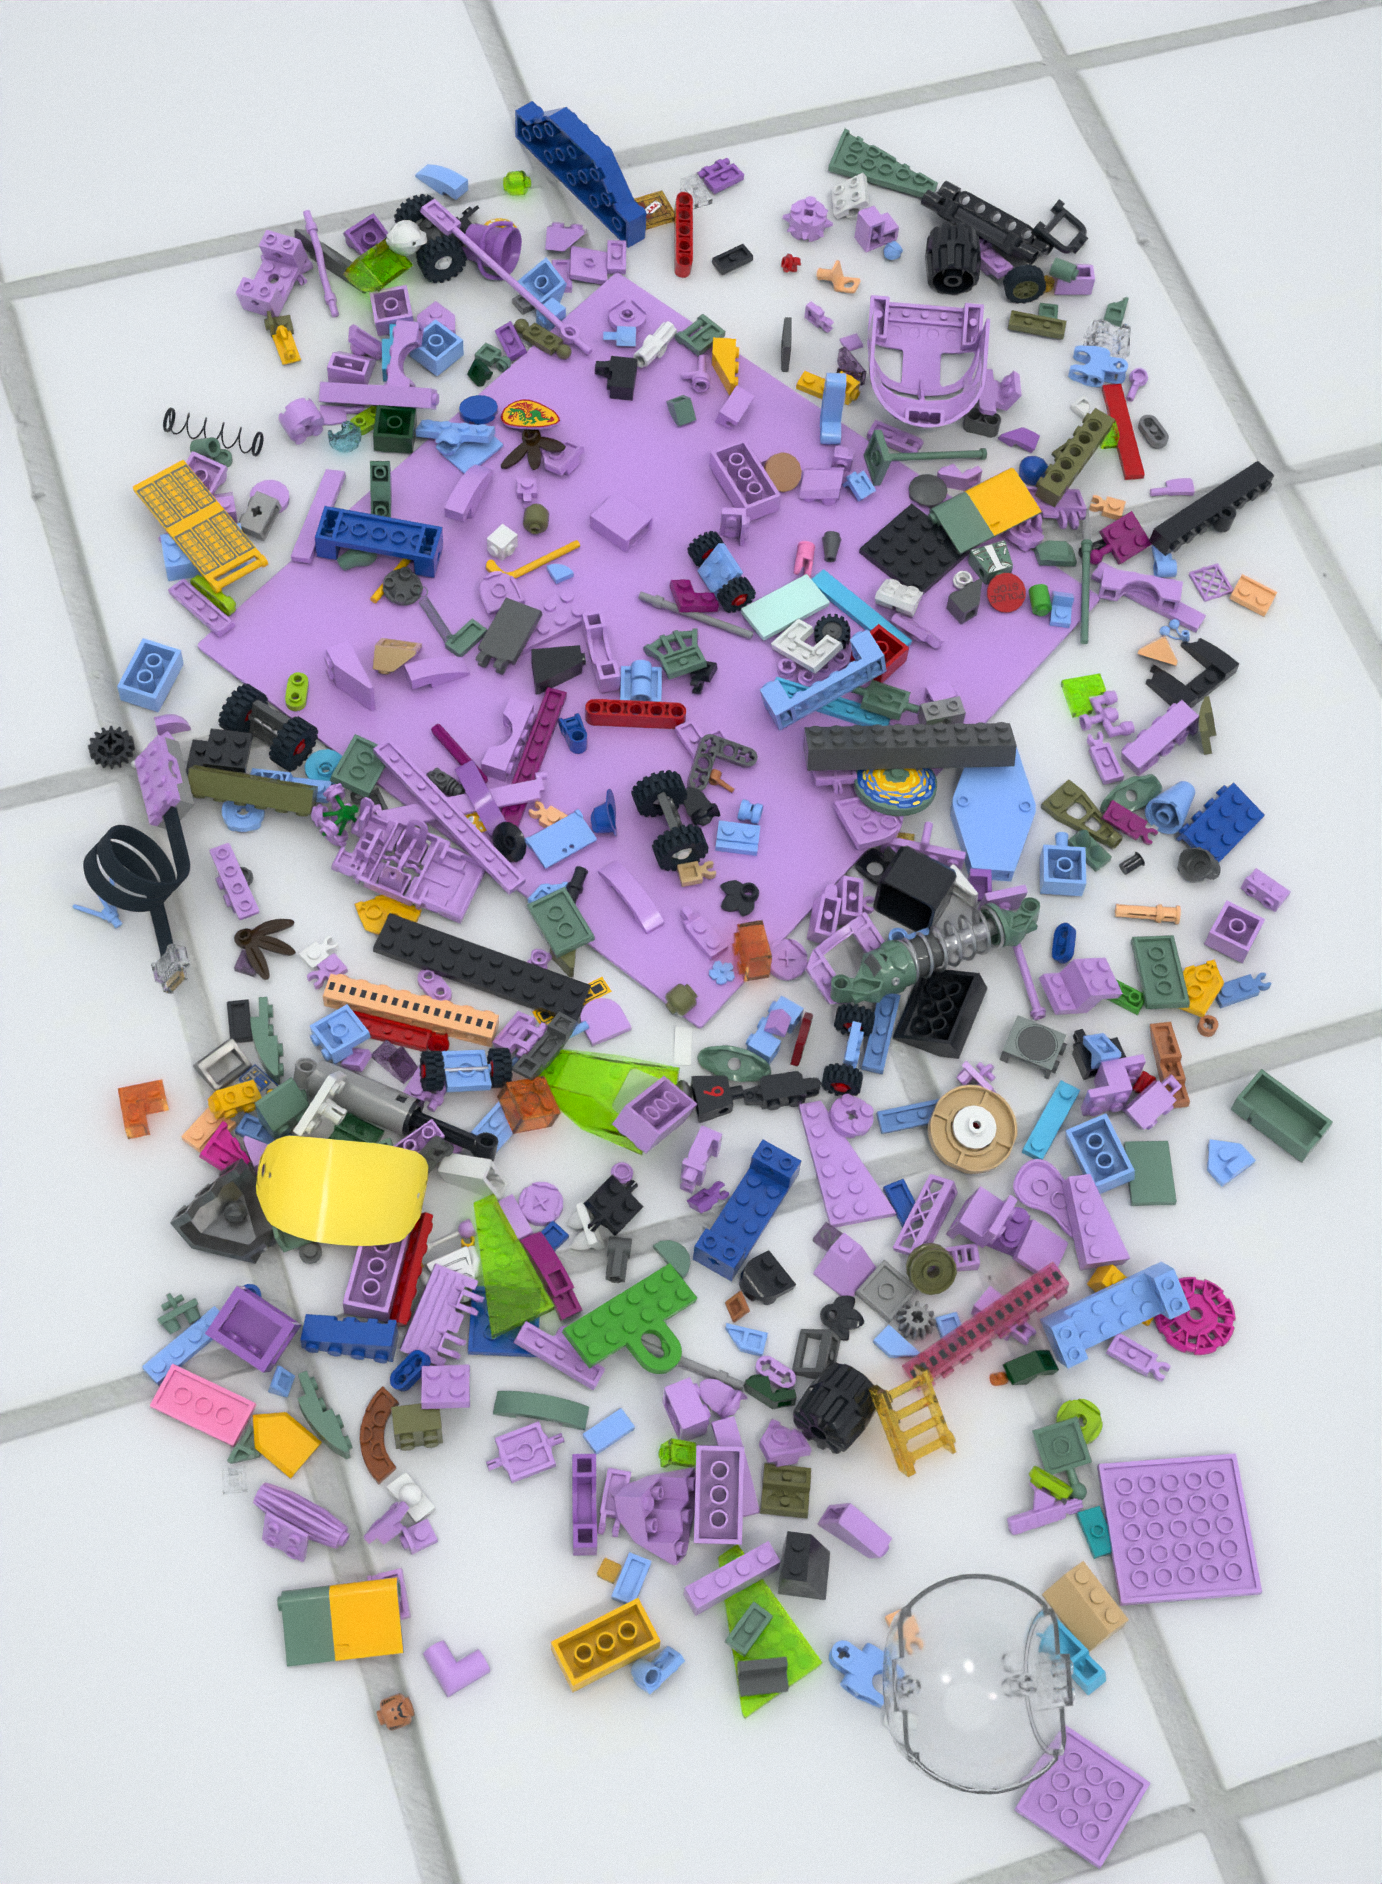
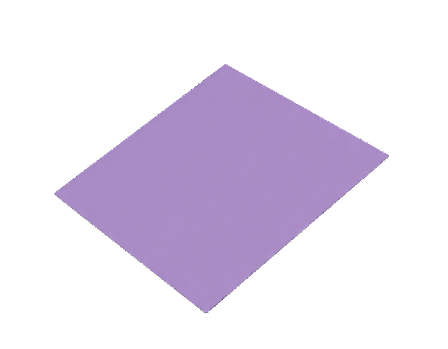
M615 273L562 320L564 324H573L579 329L578 337L592 349L589 355L584 353L574 343L568 344L563 342V344L570 346L572 350L571 356L565 360L560 359L556 352L549 355L533 346L479 394L491 397L497 402L498 414L495 415L496 418L485 425L495 426L496 433L494 437L503 443V447L480 465L494 470V473L473 519L466 518L463 523L445 517L444 508L464 473L437 450L436 445L438 443L435 442L436 439L429 438L391 472V518L443 527V550L435 578L417 575L423 586L422 597L415 603L407 606L391 602L385 594L377 603H373L370 600V597L383 583L385 576L393 571L403 558L377 554V559L371 565L356 566L344 571L337 560L317 557L315 552L311 563L294 562L291 560L238 607L233 614L228 616L234 621V628L220 638L211 631L198 643V649L244 684L248 683L264 693L268 698V702L287 717L293 719V717L299 716L315 726L318 730V740L342 756L355 734L378 745L390 737L425 775L429 771L439 768L456 779L459 784H462L454 770L461 765L431 731L432 727L440 724L482 770L481 763L488 747L502 745L512 735L510 730L503 725V713L510 697L534 704V713L537 716L545 692L535 694L531 651L524 655L521 653L515 665L509 663L503 675L496 673V668H493V664L497 660L496 658L491 657L486 668L478 666L479 662L475 659L480 652L478 646L482 639L463 656V660L470 672L469 676L433 688L428 684L412 690L405 675L404 664L428 658L455 656L445 648V642L441 638L440 633H438L439 631L436 630L437 628L433 626V624L439 622L437 617L435 618V623L432 624L426 615L427 613L423 610L424 607L420 606L422 602L425 603L427 601L424 598L428 597L429 603H432L430 605L434 606L441 617V621L443 620L445 623L440 625H446L452 635L457 633L472 618L488 630L496 614L488 616L479 597L480 583L489 574L486 570L487 561L491 559L504 572H512L578 540L580 543L579 548L516 578V581L526 600L525 605L530 607L571 587L589 612L602 610L607 626L610 651L613 659H616L620 676L621 666H631L636 660H646L651 663L652 667H661L659 661L652 656H647L643 650L645 645L652 644L659 639L660 635L664 634L667 636L675 630L692 631L693 628H698V647L705 660L716 662L718 669L711 682H704L701 694L692 693L694 686H690L692 680L690 673L669 680L664 669H662L661 702L683 704L686 707L685 722L693 719L703 734L721 726L731 741L752 748L758 756L757 762L749 768H743L715 758L712 769L719 770L722 773L720 779L735 790L731 793L720 785H711L708 781L706 788L701 791L711 804H717L721 815L719 817L714 816L711 822L704 826L697 824L702 829L709 847L708 854H705L706 857L704 859L700 858L698 864L702 866L707 861H713V868L707 870L710 872L716 871V877L713 879L703 877V882L700 884L682 887L677 870L672 871L670 869L665 871V869L662 870L659 867L652 849L653 841L658 840L657 837L659 835H664V831L671 830L665 815H656V817L652 818L651 815L649 817L641 816L636 808L631 791L639 780L643 781V777H649L654 772L658 774L662 770H664V773L667 770L676 771L680 774L684 786L687 788V780L693 758L675 733V729L593 726L586 722L585 705L589 700H620V690L605 693L599 692L582 625L536 648L580 645L581 653H585L586 665H582V674L553 687V689L567 692L559 718L566 719L579 713L587 732V750L581 754H575L570 751L557 722L539 771H546L547 779L542 780L544 792H540L541 800L536 801L541 802L545 809H548L551 805L566 815H570L579 809L583 819L597 840L546 869L528 846L526 847V854L523 859L510 863L526 879L525 884L519 887L517 891L527 899L541 884L550 883V885L562 884V882H571L576 866L586 868L588 874L582 886L584 888L583 892L579 894L576 906L595 936V940L588 943V945L665 1004L667 1003L666 993L677 984H688L698 996L696 998L697 1004L683 1017L697 1028H702L765 961L766 951L770 945L778 939H785L811 912L813 902L821 894L822 889L830 883L836 885L843 875L869 849L858 851L834 809V802L858 797L854 784H842L843 792L839 794V791L838 794L834 793L833 785L815 786L813 771H807L803 750L804 727L853 726L857 724L814 711L779 731L763 704L760 689L767 682H774L776 676L780 677L777 672L778 663L787 657L773 650L771 643L785 630L763 641L741 614V610H736L735 613H728L723 609L718 600L719 608L717 612H700L754 632L750 640L668 609L653 607V604L638 599L639 594L642 591L653 596L659 595L664 597V600L676 604L669 585L671 580L680 579L690 580L695 593H711L697 572L700 567L695 565L688 554L687 548L690 547V543H693L694 538L698 539V535L701 534L703 536L704 532L709 534L710 531H716L720 536L722 507L735 508L709 467L710 451L742 439H746L749 445L767 439L776 454L781 452L791 454L798 460L802 470L801 479L794 489L779 492L781 501L778 511L750 521L748 539H744V546H739V537L728 538L720 536L742 570L743 574L741 576L749 580L756 592L755 598L751 599V603L804 576L805 567H802L798 575L793 572L798 543L809 541L815 545L811 579L824 569L895 626L896 624L891 619L894 614L900 613L896 611V607L894 606L891 610L875 604L876 592L886 579L892 578L863 557L859 550L911 503L927 516L930 514L929 510L931 508L910 500V482L919 474L899 461H891L881 485L874 486L876 491L859 502L850 487L846 486L844 488L843 485H841L839 500H836V503L832 506L824 505L821 500H815L810 503L799 499L805 468H831L836 445L820 444L821 408L740 354L739 359L735 358V362H739L738 373H735V377H738V386L755 397L737 426L732 424L734 426L733 430L715 423L720 410L729 398V394L712 366V347L702 354L706 356L705 373L709 374L711 378L710 387L705 392H697L691 385L692 379H682V372L698 370L699 356L684 344H679L675 337L668 343L667 349L661 358L656 357L647 367L640 368L637 366L633 401L611 399L610 390H607L608 378L595 374L596 361H610L611 356L633 358V355L643 346L646 337L649 334L653 335L663 322H671L677 329V333L684 331L693 324V322L620 273ZM625 299V302H631V300H635L645 308L646 324L636 332V346H616L617 340H603V332H617L608 322L609 309L616 301ZM555 326L550 332L559 337L560 330ZM701 328L697 329L695 332H693V333H692L690 336H688V337L690 338L692 335H694L696 332H698ZM685 395L691 398L696 420L678 426L670 415L666 401ZM529 399L554 410L558 414L561 423L556 427L538 429L541 437L552 438L560 442L569 440L582 445L584 452L579 456L580 464L570 475L563 474L560 476L546 470L540 447L542 458L538 469H531L528 462V451L517 464L502 469L501 463L523 442L522 432L524 431V429L510 428L503 424L501 413L505 407L514 401ZM459 412L449 420L451 423H467L461 418ZM841 423V443L837 446L854 448L855 450L851 471H844L842 484L847 481L846 477L855 471L859 474L863 470L872 483L863 456L869 441L843 423ZM517 478H537V498H531V505L541 504L549 511V524L546 531L532 534L524 528L523 516L525 509L523 507V498H517ZM370 491L349 510L371 514ZM615 492L653 517L652 529L627 553L590 528V515L592 511L596 508L598 509L604 500L609 496L611 497ZM947 494L946 498L941 503L952 497L949 494ZM502 524L518 534V547L515 548L511 556H507L503 561L493 557L487 551V538ZM827 531L838 532L842 539L835 562L824 560L822 537ZM1004 533L973 549L1005 540L1013 563L1012 574L1018 576L1023 581L1026 589V597L1023 604L1017 610L1010 613L995 610L987 598V587L989 584L982 582L977 616L960 624L946 607L949 595L954 591L960 590L953 584L955 574L959 571H967L971 574L973 582L980 579L968 564L969 555H967L922 596L913 617L905 615L934 633V636L941 638L944 641L941 648L936 649L926 641L918 642L911 637L912 634L908 631H901L912 640L909 646L907 661L883 682L884 684L911 692L909 703L920 706V704L926 703L924 700L926 687L948 680L951 686L955 687L957 697L960 696L965 709L964 724H976L978 722L986 724L1081 622L1082 584L1056 566L1039 565L1032 550H1021L1018 545L1003 536ZM340 547L338 557L347 552L349 548ZM411 560L407 567L415 573L414 560ZM547 565H565L574 572V577L556 584L547 571ZM1037 584L1047 585L1050 600L1052 599V591L1073 594L1074 602L1069 628L1049 626L1050 612L1045 616L1033 614L1028 593L1030 587ZM1091 590L1089 594V612L1100 601L1098 595ZM832 602L829 603L828 607L802 620L813 626L814 630L815 625H817L816 622L818 620L821 621L822 616L827 618V614H831V617H834V614H838V618L843 616L844 621L847 620L851 629L850 639L855 633L865 631L863 627ZM446 630L444 631L445 633L442 635V637H445V636L448 635V634H446V633H447ZM814 633L804 641L812 647L816 645ZM381 638L422 643V648L416 655L394 672L381 674L378 673V670L373 669L375 644ZM683 639L687 647L692 646V639ZM347 640L350 641L373 685L376 710H369L337 688L333 680H329L324 657H327L326 648ZM675 641L669 643L673 651L680 650ZM850 642L846 644V648L843 650L848 653L849 657H851L852 651ZM661 646L657 649L663 655L667 654L664 647ZM796 663L795 675L786 680L797 683L799 672L805 668ZM785 666L783 667V670H786V671H787V669H788V671L790 670V667H788V666H787V668H785ZM296 672L304 673L309 681L306 706L300 711H291L287 708L285 702L288 678ZM872 680L866 682L860 687L866 688L870 685ZM852 691L841 696L858 703H862L863 696L851 693ZM906 710L902 713L899 721L891 719L889 725L901 723L915 725L920 723L918 714ZM529 725V728H528V730H529L528 738H529V735H530V732H531V730H532L533 725ZM527 740L522 742L521 754L513 762L515 767L512 775L508 774L506 781L487 776L488 782L486 785L488 789L511 785ZM729 746L723 749L726 756L733 755L732 747ZM738 750V754L735 757V759H737L739 756H742L746 758L745 762H749L750 760H752L751 758H749L748 753L745 756L740 755V750ZM703 758L698 761V765L706 769L708 761ZM385 767L376 784L405 806L420 803L398 778ZM944 768L931 769L935 776H937ZM699 773L697 779L693 780L695 787L702 785L699 779L702 774L706 775L705 773ZM608 789L612 790L615 799L617 836L613 832L595 833L591 824L592 811L595 807L606 802ZM745 799L750 801L751 804L759 803L763 805L761 818L758 823L760 825L757 856L715 851L719 820L756 825L751 823L750 820L742 821L737 819L741 802ZM536 801L527 803L519 825V829L525 838L531 837L545 829L539 825V819L529 816V809L533 811L539 810L535 807ZM679 804L677 810L682 824H685V826L693 824L684 804ZM439 821L428 822V824L467 852ZM487 831L481 832L494 846L493 840L490 837L489 833ZM615 860L624 866L648 894L662 916L664 924L646 934L634 919L635 914L616 890L607 885L598 873V870ZM731 880H737L742 884L748 882L755 884L759 889V897L754 902V910L749 915L742 917L738 910L728 912L721 909L722 901L727 896L720 888L721 884ZM687 905L695 914L700 913L728 945L726 951L712 960L708 959L685 931L684 920L680 914L681 909ZM720 960L722 965L725 962L732 963L734 966L732 971L735 976L732 982L727 981L726 984L719 985L716 984V980H712L709 976V970H713L712 967L715 961Z

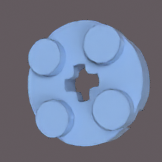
M228 800L222 805V816L229 830L248 832L260 828L261 822L264 820L265 809L254 808L252 804L239 806L235 805L234 801ZM242 809H246V812H248L245 815L238 814Z

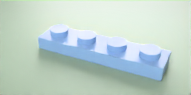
M215 1306L142 1366L143 1370L158 1386L163 1382L172 1364L181 1367L213 1340L205 1332L220 1312Z

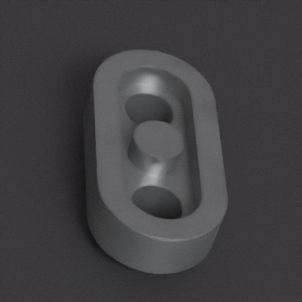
M1153 415L1142 416L1138 424L1140 432L1152 447H1165L1169 435L1161 423Z

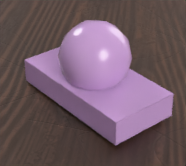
M351 325L348 335V342L351 343V352L361 356L369 354L376 360L382 358V342L358 326Z

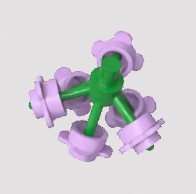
M339 783L329 786L323 793L324 797H327L326 800L332 803L333 812H329L326 806L318 804L317 807H313L311 817L316 827L321 826L319 831L324 838L333 845L345 847L347 844L345 841L349 837L344 828L351 820L353 821L351 824L353 828L358 818H355V813L359 809L356 805L344 804L342 802V799L345 797V789Z

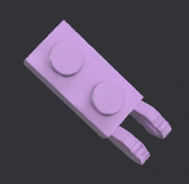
M608 1468L599 1513L601 1517L598 1534L603 1535L606 1528V1517L615 1518L612 1537H618L621 1522L617 1516L614 1496L625 1485L630 1483V1471Z

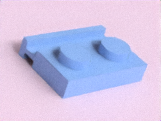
M719 820L715 851L757 856L760 825Z
M499 1100L471 1133L479 1135L480 1133L488 1132L498 1138L497 1153L524 1123V1120L516 1116L515 1112Z

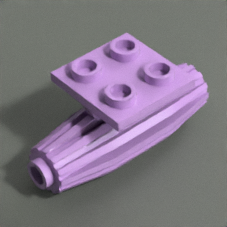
M266 1482L257 1491L253 1504L266 1513L262 1540L268 1546L278 1548L291 1559H298L304 1562L308 1540L335 1549L339 1546L343 1547L347 1543L350 1536L347 1533L348 1527L326 1509L293 1491Z

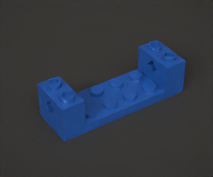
M324 506L315 535L317 557L337 560L340 547L410 559L414 560L416 575L435 578L443 550V527Z
M762 1139L751 1157L750 1168L710 1230L707 1228L704 1230L695 1244L693 1260L732 1282L798 1177L802 1161Z

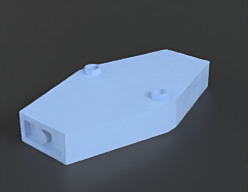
M1017 747L1015 766L964 767L952 799L950 817L960 849L966 852L964 862L968 875L970 869H991L992 880L1012 881L1036 812V804Z

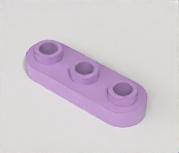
M841 650L823 666L827 669L821 668L816 674L805 668L799 672L797 683L811 687L813 683L827 679L831 673L845 669L850 661L848 653Z

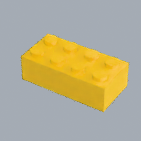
M636 1598L551 1641V1651L573 1693L659 1649L661 1641L639 1598Z

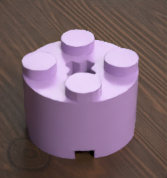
M299 398L292 401L285 407L286 411L284 414L280 413L278 417L280 424L290 439L298 445L305 442L307 437L311 435L318 436L323 431L324 418L310 398H308L309 400Z

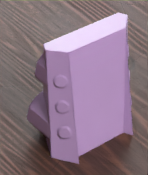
M845 467L805 468L799 499L810 503L815 500H821L824 505H834L836 500H839Z

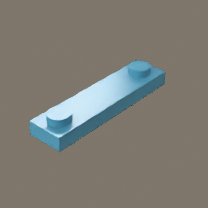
M1060 1080L1022 1150L1023 1154L1033 1159H1044L1080 1092L1079 1089Z

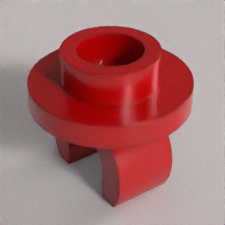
M788 253L782 258L781 267L786 273L789 271L797 272V265L801 266V259L793 257L792 254Z
M433 1032L427 1043L429 1050L447 1051L450 1045L448 1033L441 1035Z

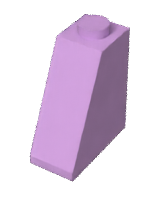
M851 1503L829 1505L817 1523L821 1528L868 1558L884 1556L892 1540L886 1532Z

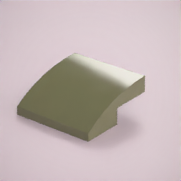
M1209 696L1204 698L1199 712V729L1204 755L1212 754L1210 737L1217 736Z
M764 1463L760 1514L808 1518L811 1468L787 1465L776 1467L775 1464Z

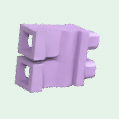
M703 1125L701 1126L689 1151L688 1158H684L682 1162L681 1190L692 1194L696 1185L702 1186L707 1163L711 1155L717 1158L720 1152L721 1133Z

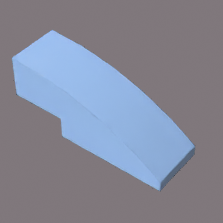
M428 164L415 174L416 178L442 196L446 193L457 200L468 191V179L443 166Z

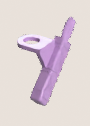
M1030 1482L1029 1485L1034 1489L1033 1510L1007 1518L1009 1531L1012 1535H1018L1019 1533L1021 1534L1025 1531L1066 1518V1513L1070 1515L1072 1513L1075 1514V1512L1078 1513L1083 1508L1082 1500L1074 1498L1070 1501L1067 1500L1066 1504L1063 1505L1061 1501L1056 1502V1498L1046 1488L1042 1487L1040 1489Z

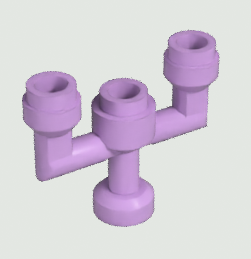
M1114 690L1106 691L1101 696L1089 699L1097 715L1089 717L1087 714L1079 716L1080 726L1083 731L1090 730L1093 724L1102 722L1109 738L1119 735H1131L1135 731L1132 721L1121 722L1119 726L1113 727L1111 723H1114L1119 718L1117 709L1112 707L1102 708L1101 705L1103 704L1109 706L1118 701Z

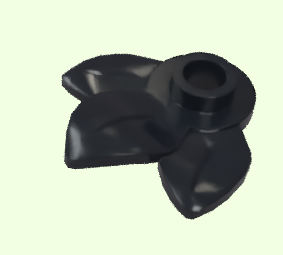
M731 880L720 885L722 891L727 895L722 901L721 909L728 912L738 910L742 917L749 915L754 910V902L759 897V889L755 884L750 882L742 884L737 880Z
M848 1295L837 1297L833 1304L824 1306L820 1312L823 1324L830 1327V1330H833L843 1341L849 1340V1330L859 1328L864 1324L863 1316L853 1309L855 1298ZM830 1311L835 1314L834 1319L829 1316Z

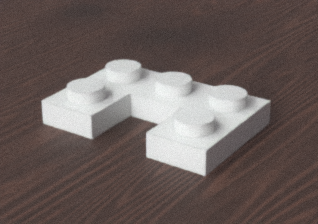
M797 619L771 643L773 650L815 674L840 652L843 646L841 642L829 635H826L814 647L806 644L804 641L814 633L813 626L800 619Z

